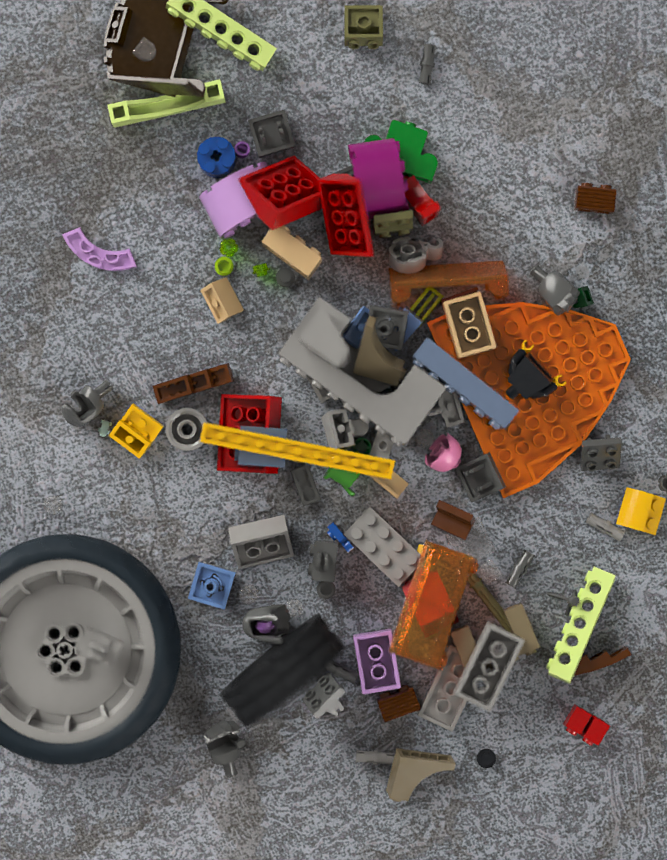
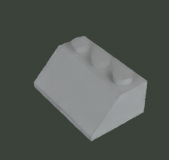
M285 515L228 528L238 569L294 557Z

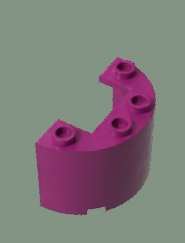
M389 138L349 144L350 164H352L354 177L361 179L368 220L373 219L375 215L408 210V201L405 199L404 192L408 191L407 180L403 179L402 172L405 171L404 160H400L399 141Z

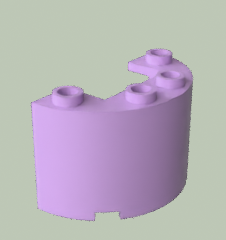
M267 162L258 163L256 168L253 165L243 168L212 185V191L209 193L206 190L200 195L199 198L220 238L224 237L227 239L233 236L237 226L245 227L251 223V219L258 217L238 180L242 176L267 167Z

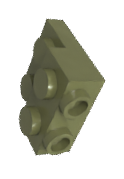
M344 5V46H348L350 49H358L360 46L377 49L379 46H383V5Z
M412 210L373 216L375 236L379 235V238H388L393 233H398L399 236L410 234V231H413Z

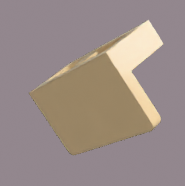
M227 277L212 282L200 290L217 324L244 311Z
M394 471L392 479L370 476L396 499L399 498L400 494L409 485Z

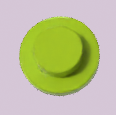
M220 257L216 260L214 267L219 275L227 276L232 273L234 265L230 258Z

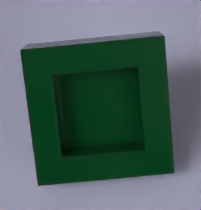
M588 286L578 288L580 294L578 302L573 305V308H583L594 304Z

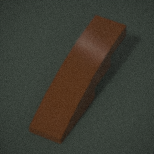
M225 363L154 385L153 389L157 403L161 404L234 382L229 363Z
M625 646L611 655L605 649L591 658L583 653L574 676L610 666L632 654Z

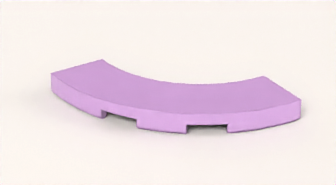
M80 227L62 234L69 248L84 262L96 268L108 271H124L137 267L130 249L123 251L100 249L85 237Z

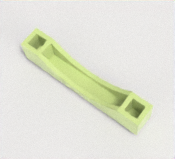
M221 80L204 83L206 87L204 97L185 95L172 97L164 95L109 104L108 110L111 123L116 128L226 103Z

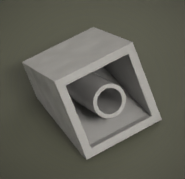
M321 307L300 336L299 341L336 369H339L340 366L344 368L350 360V356H348L349 349L324 307Z

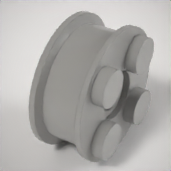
M190 408L177 410L169 417L166 423L167 438L174 447L180 450L191 451L198 449L204 444L200 442L203 423H208V421L197 410ZM186 424H190L193 428L190 435H185L182 431L183 426Z

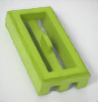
M428 285L410 308L413 311L429 290L433 292L416 314L419 316L434 296H438L437 300L422 317L423 322L444 297L430 285Z

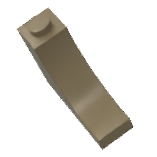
M369 316L353 373L398 386L399 380H404L407 370L403 368L405 360L392 355L384 348L377 336L376 318Z
M396 748L386 788L389 798L396 802H401L402 800L409 801L414 788L424 778L440 771H454L456 763L451 755Z

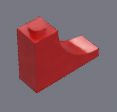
M407 175L403 178L407 180L408 191H404L405 199H407L408 206L420 225L424 226L439 215L441 207L429 197L414 175L410 178Z

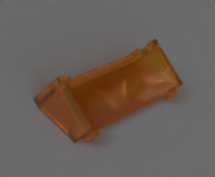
M503 260L425 265L421 271L409 274L400 273L393 268H388L391 307L400 306L401 302L407 301L411 295V289L485 284V291H490L494 294L495 300L505 299L509 295L508 275Z
M425 540L388 652L440 671L442 667H445L448 656H446L444 650L468 577L476 574L478 570L477 559Z

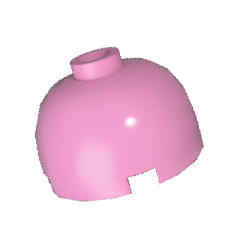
M447 433V436L442 434L430 446L429 449L432 450L430 455L426 454L425 464L435 471L447 472L457 468L461 463L462 448L449 433Z

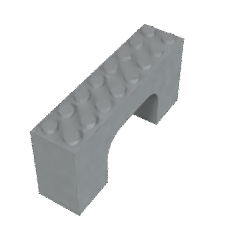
M319 297L278 353L279 357H281L280 362L288 368L292 365L296 368L295 372L302 378H310L312 385L317 389L322 390L324 388L327 390V396L334 401L341 400L344 403L343 407L351 413L353 411L359 413L358 418L366 424L369 422L375 425L374 429L380 434L384 435L387 433L391 436V442L397 446L401 444L405 446L446 387L414 365L397 390L388 395H378L368 390L342 370L333 367L299 341L300 336L321 307L326 309L341 336L351 323L350 318Z

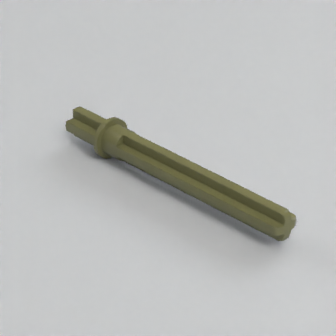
M469 565L463 568L460 573L469 583V588H473L501 626L511 632L503 608L482 583V578H478Z

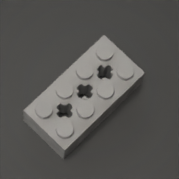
M487 621L454 689V694L491 712L525 640ZM500 644L502 650L494 653V645ZM491 662L493 668H489L487 671L484 665ZM482 679L485 684L484 687L480 686V688H477L476 682Z

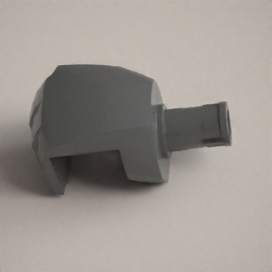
M539 265L531 270L530 275L540 282L538 293L543 305L548 306L558 316L564 312L568 313L573 304L578 300L580 291L558 271L547 274Z

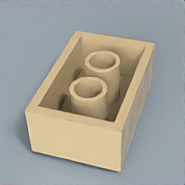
M285 225L275 230L270 229L261 241L263 247L309 280L322 263L321 253L314 247L308 248L305 241L298 235L292 236L290 229Z
M481 291L442 303L457 359L496 348Z

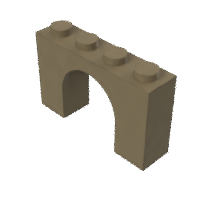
M520 602L503 609L511 633L525 640L518 656L522 654L528 656L537 652L536 649L540 646L523 604ZM467 624L449 631L464 668L476 646ZM491 662L484 665L486 669L493 668Z

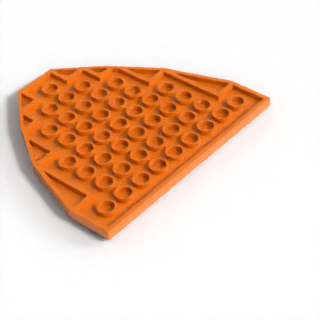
M525 302L485 305L496 348L457 359L445 315L426 323L436 345L519 410L505 429L496 430L488 424L490 420L485 416L480 418L473 412L475 408L470 404L465 406L461 403L483 455L490 452L506 485L505 488L499 490L502 498H506L542 481L582 445V441L587 439L611 403L631 360L616 324L573 310L558 316L548 306ZM524 340H527L524 344L526 348L534 345L530 354L553 378L557 375H562L558 378L559 384L566 381L564 386L557 387L547 397L537 399L529 397L525 399L519 394L516 398L511 399L506 394V390L512 386L507 380L510 376L508 374L510 360L518 349H521Z

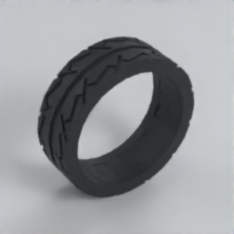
M316 614L283 638L282 644H275L250 664L219 695L228 707L235 711L234 714L243 723L244 727L248 728L272 713L305 687L340 655L345 645L334 632L330 631V626L321 615Z

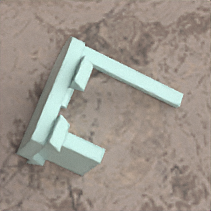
M101 419L100 423H102V426L98 431L100 436L105 437L107 434L109 435L110 431L108 429L109 426H112V422Z

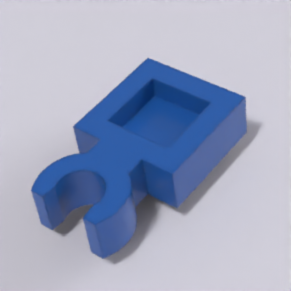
M334 522L327 526L329 529L327 533L333 541L337 539L347 552L354 548Z

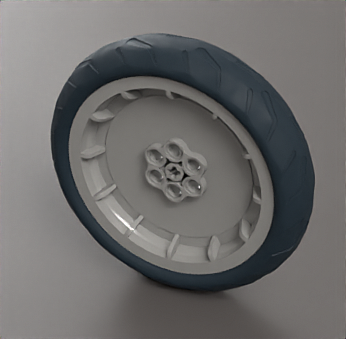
M57 534L43 536L20 543L0 555V745L27 759L53 765H73L112 756L134 743L157 721L173 693L180 668V629L172 603L159 580L132 554L110 542L84 535ZM72 627L78 628V637L71 635L70 629ZM87 627L94 628L125 642L116 664L107 667L98 663L99 659L93 657L88 659L80 655L81 652L77 648ZM52 628H57L60 631L59 638H54L51 635ZM44 645L51 648L50 655H45L42 652ZM68 645L70 652L65 654L62 647ZM73 661H78L81 664L80 670L72 668ZM54 662L61 664V671L53 669L52 665Z

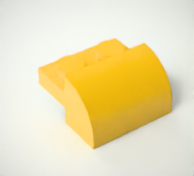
M133 403L111 431L109 437L140 459L153 444L164 426Z
M626 487L616 524L656 535L666 498Z

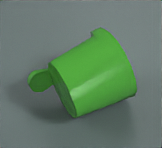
M329 467L323 478L326 480L330 477L341 484L350 496H354L355 492L349 487L356 481L360 473Z

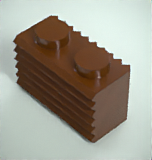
M581 183V186L578 185L576 187L574 211L613 214L617 190L612 189L611 185H600V188L593 187L592 183Z
M405 684L397 689L398 691L390 693V691L379 694L380 698H377V703L384 722L421 710L413 686L409 687L408 684Z

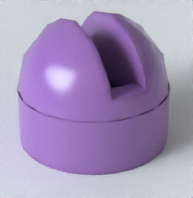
M238 142L234 149L236 156L239 158L247 157L250 152V146L246 142Z

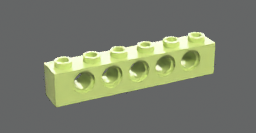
M169 0L165 8L168 9L167 12L176 18L179 16L187 26L199 29L201 35L208 39H214L219 47L225 50L228 48L236 58L249 62V66L257 71L265 69L277 49L204 0ZM188 4L192 7L193 11L185 12L182 6ZM199 16H207L209 22L202 23L199 20ZM222 26L225 29V33L219 34L215 27ZM232 37H239L241 44H234ZM248 48H256L257 55H251L248 52Z
M593 567L592 571L588 570L584 580L587 582L586 586L580 589L577 596L580 602L577 606L573 605L569 614L572 617L570 623H565L562 634H564L562 641L558 640L554 651L557 653L554 659L550 658L546 669H549L548 675L568 684L571 683L614 584L616 575ZM593 585H598L601 591L594 594L590 591V588ZM585 603H591L593 609L585 611L582 606ZM583 620L586 626L583 629H578L575 627V622ZM569 638H576L578 644L574 647L567 644ZM567 655L571 660L568 664H562L559 661L560 657Z

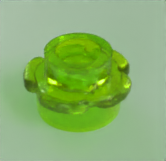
M229 238L221 241L219 250L222 255L232 257L234 253H237L238 245L234 239Z
M267 263L252 266V274H256L257 277L268 275L267 271L270 270Z

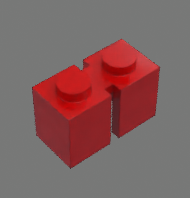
M574 704L563 722L567 727V732L574 736L578 733L583 736L582 740L591 746L593 744L599 746L610 728L608 723Z

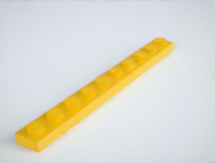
M203 423L200 442L385 479H392L395 460L209 423Z

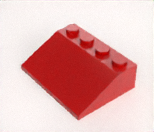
M296 156L242 176L238 180L258 217L272 230L322 209L317 179L320 178Z
M331 174L317 179L330 254L373 257L374 252L361 179L348 174Z
M221 394L219 426L239 430L240 426L280 428L282 397ZM218 446L217 471L278 474V467L238 465V461L234 460L235 449Z

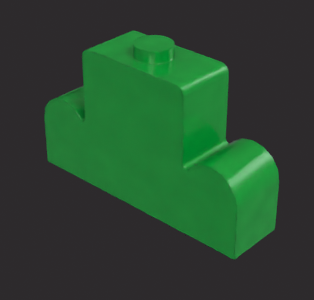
M392 120L386 139L394 138L395 141H399L400 160H404L405 171L402 172V175H408L409 177L414 175L417 180L431 184L438 161L433 154L426 153L421 155L428 132L417 128V125L412 122L406 121L402 123ZM370 135L364 142L382 139L377 135Z

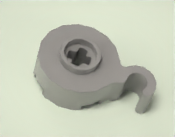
M410 237L398 238L389 247V266L400 273L406 274L421 271L425 267L426 260L435 261L442 257L443 241L437 238L436 246H432L430 243L420 240L419 243L411 241Z

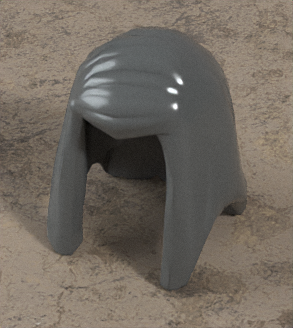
M285 604L254 608L243 617L242 628L245 634L251 638L273 644H282V636L290 633L289 610L286 609ZM257 620L272 621L274 627L271 629V632L260 633L255 628Z

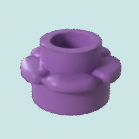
M257 620V625H255V628L260 633H269L274 627L272 621Z

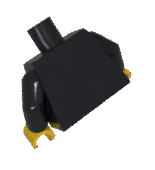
M527 340L523 341L521 349H518L510 360L508 368L510 376L507 380L512 386L506 390V394L511 399L516 398L519 394L525 399L529 397L532 399L544 398L554 392L557 387L566 384V381L559 384L558 378L562 375H557L553 378L530 354L534 345L526 348L524 344Z

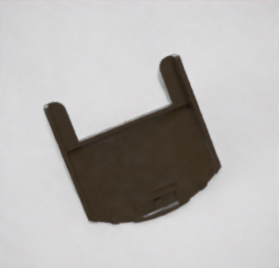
M120 0V2H116L111 12L104 38V47L106 48L104 63L107 65L108 72L106 74L108 79L172 97L176 95L204 97L206 87L201 80L181 78L194 28L187 26L179 16L176 18L167 12L168 9L165 7L169 0ZM204 0V1H206L207 3H214V4H222V5H224V4H226L229 0ZM188 4L182 6L185 12L193 11L192 7Z

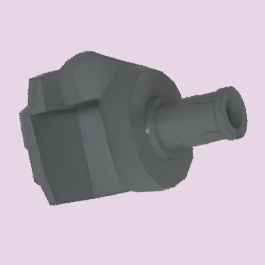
M105 380L94 390L90 386L85 385L80 392L72 391L69 396L78 404L79 410L75 411L68 404L62 406L61 413L67 423L82 427L97 418L104 408L101 398L114 389L112 385L109 386L111 383Z
M222 720L209 727L204 732V738L214 764L223 765L225 776L230 778L238 773L234 761L239 759L241 749L246 745V740L238 737L237 733L240 730L235 721Z

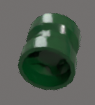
M359 438L355 440V445L352 447L353 452L365 455L371 452V444L367 439Z

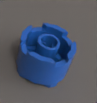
M210 137L204 140L198 148V163L202 171L208 176L223 178L234 169L237 162L236 154L232 144L223 137ZM215 154L222 155L219 157V161L212 159Z

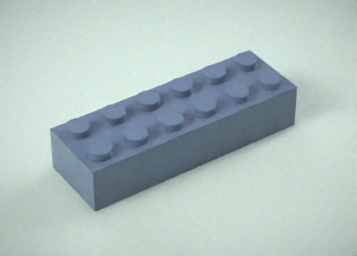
M428 337L412 356L414 360L412 363L421 370L424 368L429 372L428 375L437 381H441L446 387L445 390L450 394L456 393L459 396L458 400L465 406L470 404L475 408L473 412L480 418L485 416L490 420L488 424L494 429H505L519 412L516 407Z

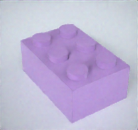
M391 628L354 634L353 639L362 694L401 688Z

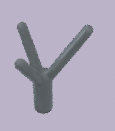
M573 590L572 595L569 597L547 592L548 596L565 600L568 603L565 612L566 616L569 615L572 604L578 605L580 599L575 597L577 590Z

